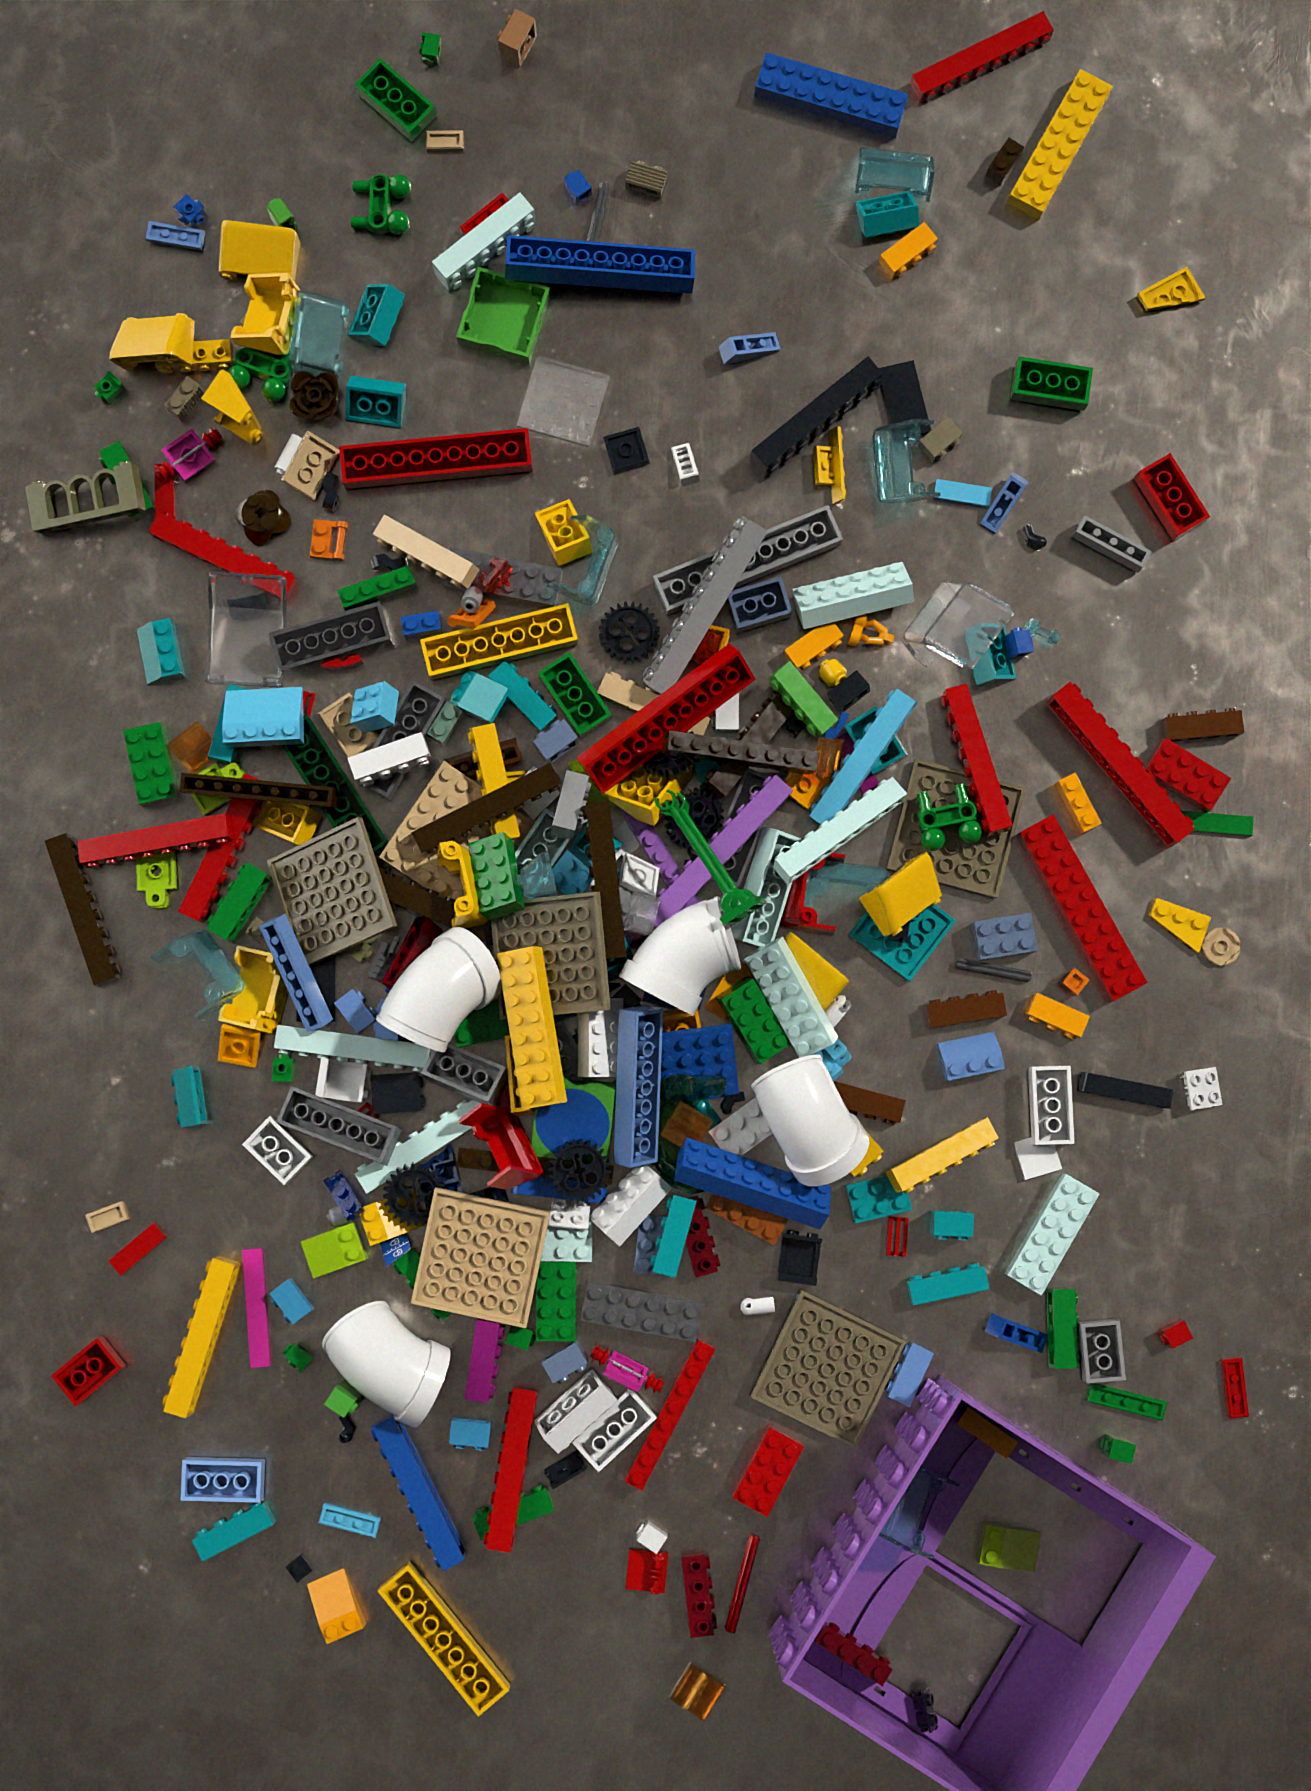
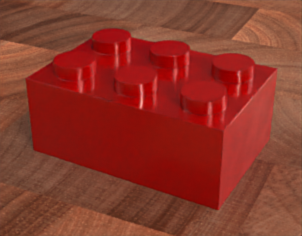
M102 1335L93 1340L53 1373L51 1377L76 1407L124 1369L126 1364Z

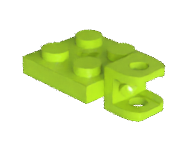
M214 763L199 774L243 778L245 772L236 763H230L222 769L218 763ZM191 794L205 816L232 799Z
M172 851V854L168 855L158 853L154 854L152 858L136 857L137 891L146 892L147 905L152 909L167 908L169 904L168 890H177L176 852ZM156 866L161 870L159 876H155L152 873Z

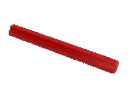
M755 1535L749 1536L725 1626V1631L729 1633L736 1632L760 1541V1538Z

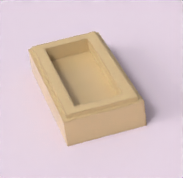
M463 130L426 131V151H464Z
M123 1201L85 1215L91 1233L129 1220Z

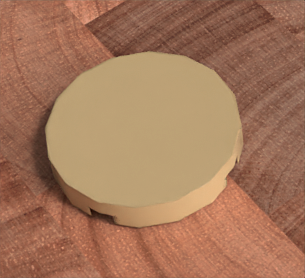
M1216 928L1205 935L1201 948L1207 961L1213 965L1224 966L1231 964L1240 955L1241 944L1236 933L1230 929Z

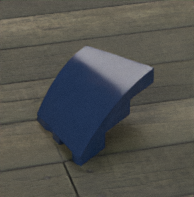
M450 1144L439 1155L433 1156L428 1163L423 1164L422 1168L425 1169L427 1165H430V1172L436 1169L434 1176L441 1175L439 1183L445 1182V1186L442 1189L463 1193L456 1157ZM428 1182L421 1184V1188L425 1191L432 1188Z

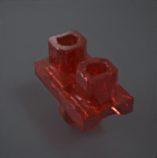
M494 557L489 564L493 569L491 573L488 574L483 571L478 576L483 587L491 595L497 588L500 590L503 585L506 587L511 585L508 579L513 568L505 558L499 559Z
M708 629L691 659L699 665L704 663L718 652L716 649L722 637Z

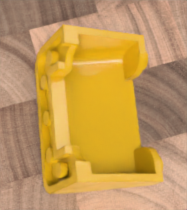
M230 220L222 221L219 275L224 279L233 280V278L237 277V274L289 273L295 282L300 249V240L297 232L286 227Z
M289 273L248 274L244 290L251 300L243 327L235 326L231 331V339L236 345L277 355H287L291 347L303 302L302 292Z
M177 313L176 316L142 319L129 317L121 324L110 351V361L125 370H134V367L140 362L153 361L174 363V361L179 360L182 361L183 366L192 365L195 321L184 313Z
M224 369L221 370L201 399L204 403L220 411L213 418L216 423L253 445L262 436L261 426L232 375Z
M454 841L439 843L437 853L438 867H447L450 874L460 872L465 896L459 897L454 903L455 918L451 920L452 927L469 928L485 924L488 919L479 910L469 849Z
M927 852L910 859L902 866L903 868L883 883L859 897V900L884 937L889 934L895 936L903 930L901 927L929 905L932 907L941 901L942 893L931 857Z
M789 932L784 940L825 1011L849 983V980L800 938Z
M237 945L234 960L236 965L241 966V971L232 1004L226 1003L221 1007L218 1021L273 1034L277 1030V1025H280L288 989L271 953Z

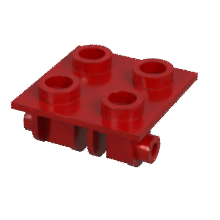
M629 1549L626 1589L648 1591L654 1595L665 1593L669 1553L658 1552L656 1554L653 1551Z

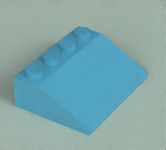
M303 687L226 691L222 722L223 744L227 748L304 744Z

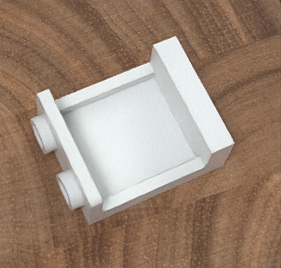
M321 1058L315 1095L323 1098L364 1103V1100L368 1098L369 1088H366L367 1080L370 1081L372 1069H369L367 1064Z

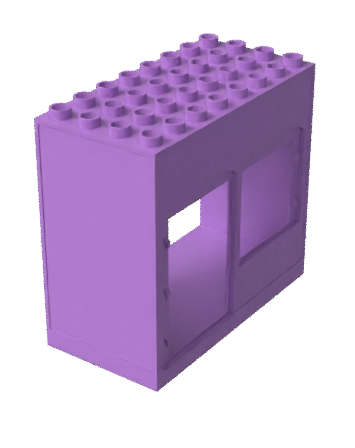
M938 1375L935 1382L926 1378L915 1397L920 1400L921 1405L914 1415L906 1411L895 1428V1432L900 1437L893 1449L885 1445L877 1456L874 1466L878 1468L879 1473L873 1483L864 1479L856 1490L853 1500L857 1502L858 1507L854 1514L850 1517L843 1513L832 1531V1534L836 1536V1543L829 1551L822 1547L811 1565V1568L815 1570L814 1579L810 1585L801 1581L790 1599V1602L794 1604V1611L790 1618L787 1619L781 1615L770 1631L769 1637L773 1639L771 1643L774 1647L773 1654L776 1655V1664L779 1666L782 1681L950 1791H1076L1216 1556L1179 1528L942 1376ZM968 1407L1018 1442L1009 1458L1143 1543L1082 1646L935 1551L995 1454L994 1450L957 1425ZM1020 1449L1030 1454L1028 1459L1018 1453ZM1072 1482L1081 1487L1080 1492L1070 1486ZM1124 1515L1133 1520L1132 1525L1122 1519ZM926 1565L1021 1626L961 1727L954 1726L936 1714L938 1725L932 1733H929V1729L926 1732H921L918 1728L916 1712H922V1709H914L913 1698L887 1681L882 1687L817 1644L814 1640L825 1621L828 1623L831 1621L841 1628L840 1631L844 1634L850 1633L857 1638L858 1643L861 1645L866 1644L875 1650ZM877 1686L878 1688L883 1690L885 1694L882 1695L878 1691L874 1690L875 1687Z

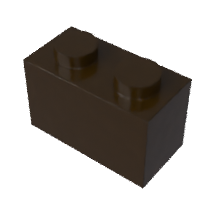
M1009 137L989 165L985 176L1001 186L1021 157L1024 146Z

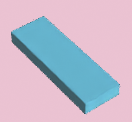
M936 479L933 499L989 508L992 488Z
M324 1503L318 1523L376 1538L381 1517Z

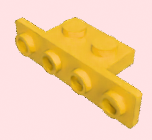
M836 426L828 431L829 447H813L815 484L831 486L833 504L844 501L846 496L841 426Z

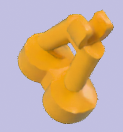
M867 614L855 616L847 645L855 647L860 640L871 645L882 646L883 643L890 645L894 641L895 636L887 633L888 629L875 619L867 621ZM872 626L879 632V636L868 637L862 634L863 628Z

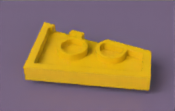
M1188 267L1144 289L1137 295L1146 311L1205 300L1204 294Z

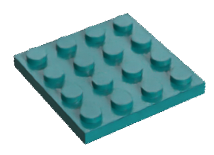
M929 905L910 920L907 943L887 940L888 935L883 936L866 911L849 933V936L910 982L956 920L937 905L932 907Z

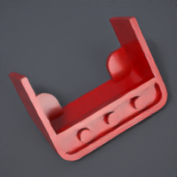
M832 853L810 870L821 869L825 862L843 864L845 854ZM806 871L792 882L780 920V926L788 929L834 935L836 926L817 924L816 911L811 907L803 906L808 871Z
M480 1103L458 1120L459 1124L471 1126L474 1136L477 1139L487 1141L500 1171L495 1174L493 1179L487 1182L489 1187L507 1190L536 1179L543 1173L542 1166L518 1116L511 1113L510 1109Z

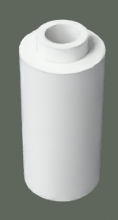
M292 434L274 466L277 470L276 473L281 477L284 475L303 439L295 434Z

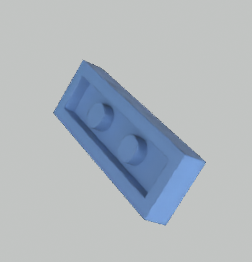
M149 221L145 239L148 242L202 251L205 231Z

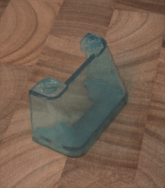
M298 291L290 348V365L294 372L307 371L317 376L322 372H330L339 378V374L343 372L344 361L340 360L339 355L343 321L346 320V317H350V306H348L347 302L307 291Z

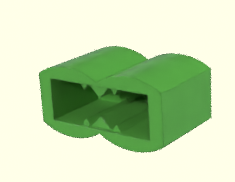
M281 198L271 200L268 203L267 211L275 226L297 231L298 225L295 222V218Z

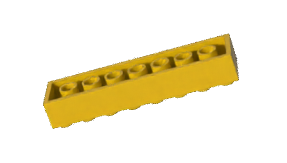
M1082 69L1079 70L1008 198V204L1040 220L1113 88L1112 85Z
M569 603L481 624L476 628H465L420 639L429 677L431 680L467 672V670L471 671L500 664L504 660L508 662L577 645L578 638Z
M531 946L497 953L522 1110L566 1103L567 1097L542 947Z
M221 1256L214 1257L212 1261H208L205 1272H208L206 1279L202 1280L199 1291L202 1292L200 1298L195 1300L193 1310L196 1311L194 1317L189 1319L187 1325L189 1332L187 1337L184 1336L181 1343L183 1351L175 1362L177 1370L175 1375L171 1376L168 1384L171 1387L170 1392L163 1399L162 1405L165 1406L163 1412L185 1419L194 1413L241 1262Z
M411 1561L379 1587L378 1593L478 1717L509 1691L510 1683Z

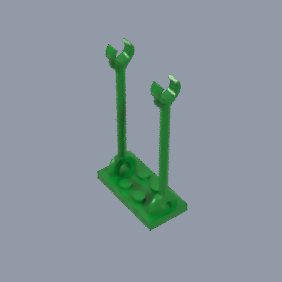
M667 789L666 791L672 795L673 801L671 805H669V801L665 800L666 807H662L659 803V798H655L656 806L663 814L673 817L723 892L720 906L725 915L719 918L723 925H735L767 903L763 896H755L747 889L737 888L689 816L690 806L683 794L677 792V795L683 800L680 809V803L675 793Z

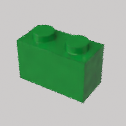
M1106 1434L1105 1438L1101 1439L1100 1449L1102 1450L1101 1453L1110 1459L1132 1464L1136 1444L1128 1439Z

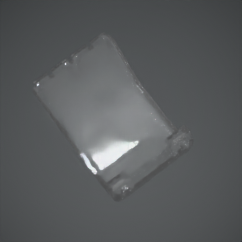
M212 571L208 574L209 629L207 668L204 673L205 682L226 685L282 687L284 670H279L268 633L286 628V578L279 575H246L245 573Z
M944 580L905 630L901 641L911 655L926 668L936 654L939 653L962 668L966 665L973 669L981 658L975 653L976 650L981 654L986 652L992 644V641L987 636L995 639L1004 628L998 621L1002 620L1007 624L1014 611L1009 608V604L970 582Z

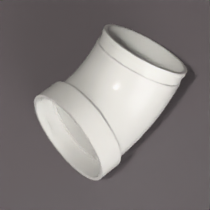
M716 896L713 899L688 906L661 923L642 943L633 959H627L619 977L659 999L694 1015L702 1000L700 994L710 982L730 973V971L741 969L739 954L730 925H723L719 919L725 915L720 906V898Z
M453 927L436 937L432 945L406 968L390 990L376 1020L389 1030L408 1040L435 1051L446 1052L448 1043L468 1014L473 1010L482 1009L499 997L502 982L497 964L479 938L464 928Z
M809 1055L787 1062L770 1070L752 1083L751 1088L756 1094V1099L764 1117L785 1154L787 1166L798 1182L806 1186L826 1185L841 1179L862 1161L869 1147V1136L858 1118L849 1113L827 1067L823 1063L821 1055Z
M384 1301L371 1302L351 1311L327 1332L322 1342L324 1351L328 1353V1357L351 1386L369 1401L393 1414L396 1421L413 1428L418 1427L434 1404L450 1361V1348L432 1340L425 1342L415 1336L399 1321L391 1311L388 1303Z

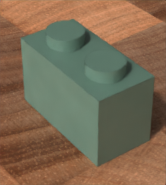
M446 701L428 730V737L446 746L465 715L463 710Z

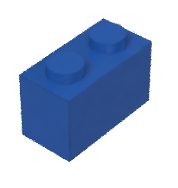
M438 611L400 617L405 640L443 634Z

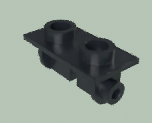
M929 1687L922 1693L920 1689L914 1690L912 1695L914 1709H922V1712H916L918 1728L921 1732H926L929 1729V1733H932L938 1725V1718L933 1710V1694L930 1693Z

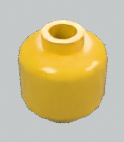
M826 659L819 666V677L829 687H834L847 678V670L836 659Z

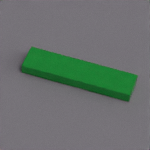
M1180 810L1184 816H1188L1193 821V827L1195 828L1193 831L1241 836L1253 835L1252 816Z
M1097 1383L1089 1384L1086 1401L1161 1421L1164 1419L1167 1401Z

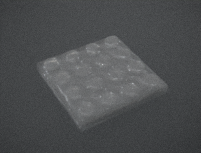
M538 355L517 428H528V431L589 448L610 375Z

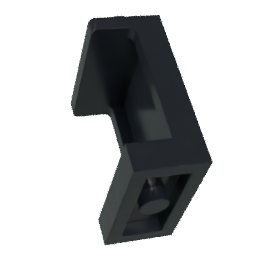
M419 1072L371 1075L373 1114L421 1111V1107H424V1096L420 1095V1088H423V1077L419 1076Z
M788 1230L787 1233H783L777 1272L778 1281L817 1285V1270L822 1238H818V1234L807 1232V1236L799 1235V1231Z

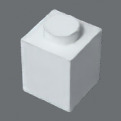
M649 1521L645 1525L642 1523L636 1532L638 1534L637 1541L656 1554L668 1538L667 1533Z

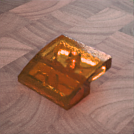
M198 721L167 744L191 774H197L212 762L208 760L212 738Z
M818 737L816 752H818L817 771L812 773L813 776L832 777L837 770L840 771L844 739Z
M680 1101L661 1131L660 1136L681 1148L686 1137L701 1142L714 1120Z
M690 1664L670 1699L702 1721H705L726 1686L703 1670Z

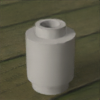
M470 586L465 590L461 600V607L464 611L474 613L479 610L483 598L481 589L477 586Z
M347 1203L329 1209L330 1214H327L330 1226L334 1225L335 1228L351 1223L353 1219L357 1218L353 1204L348 1205Z

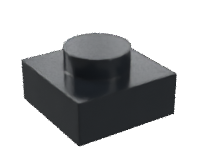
M300 1554L285 1567L296 1583L314 1570L303 1554Z

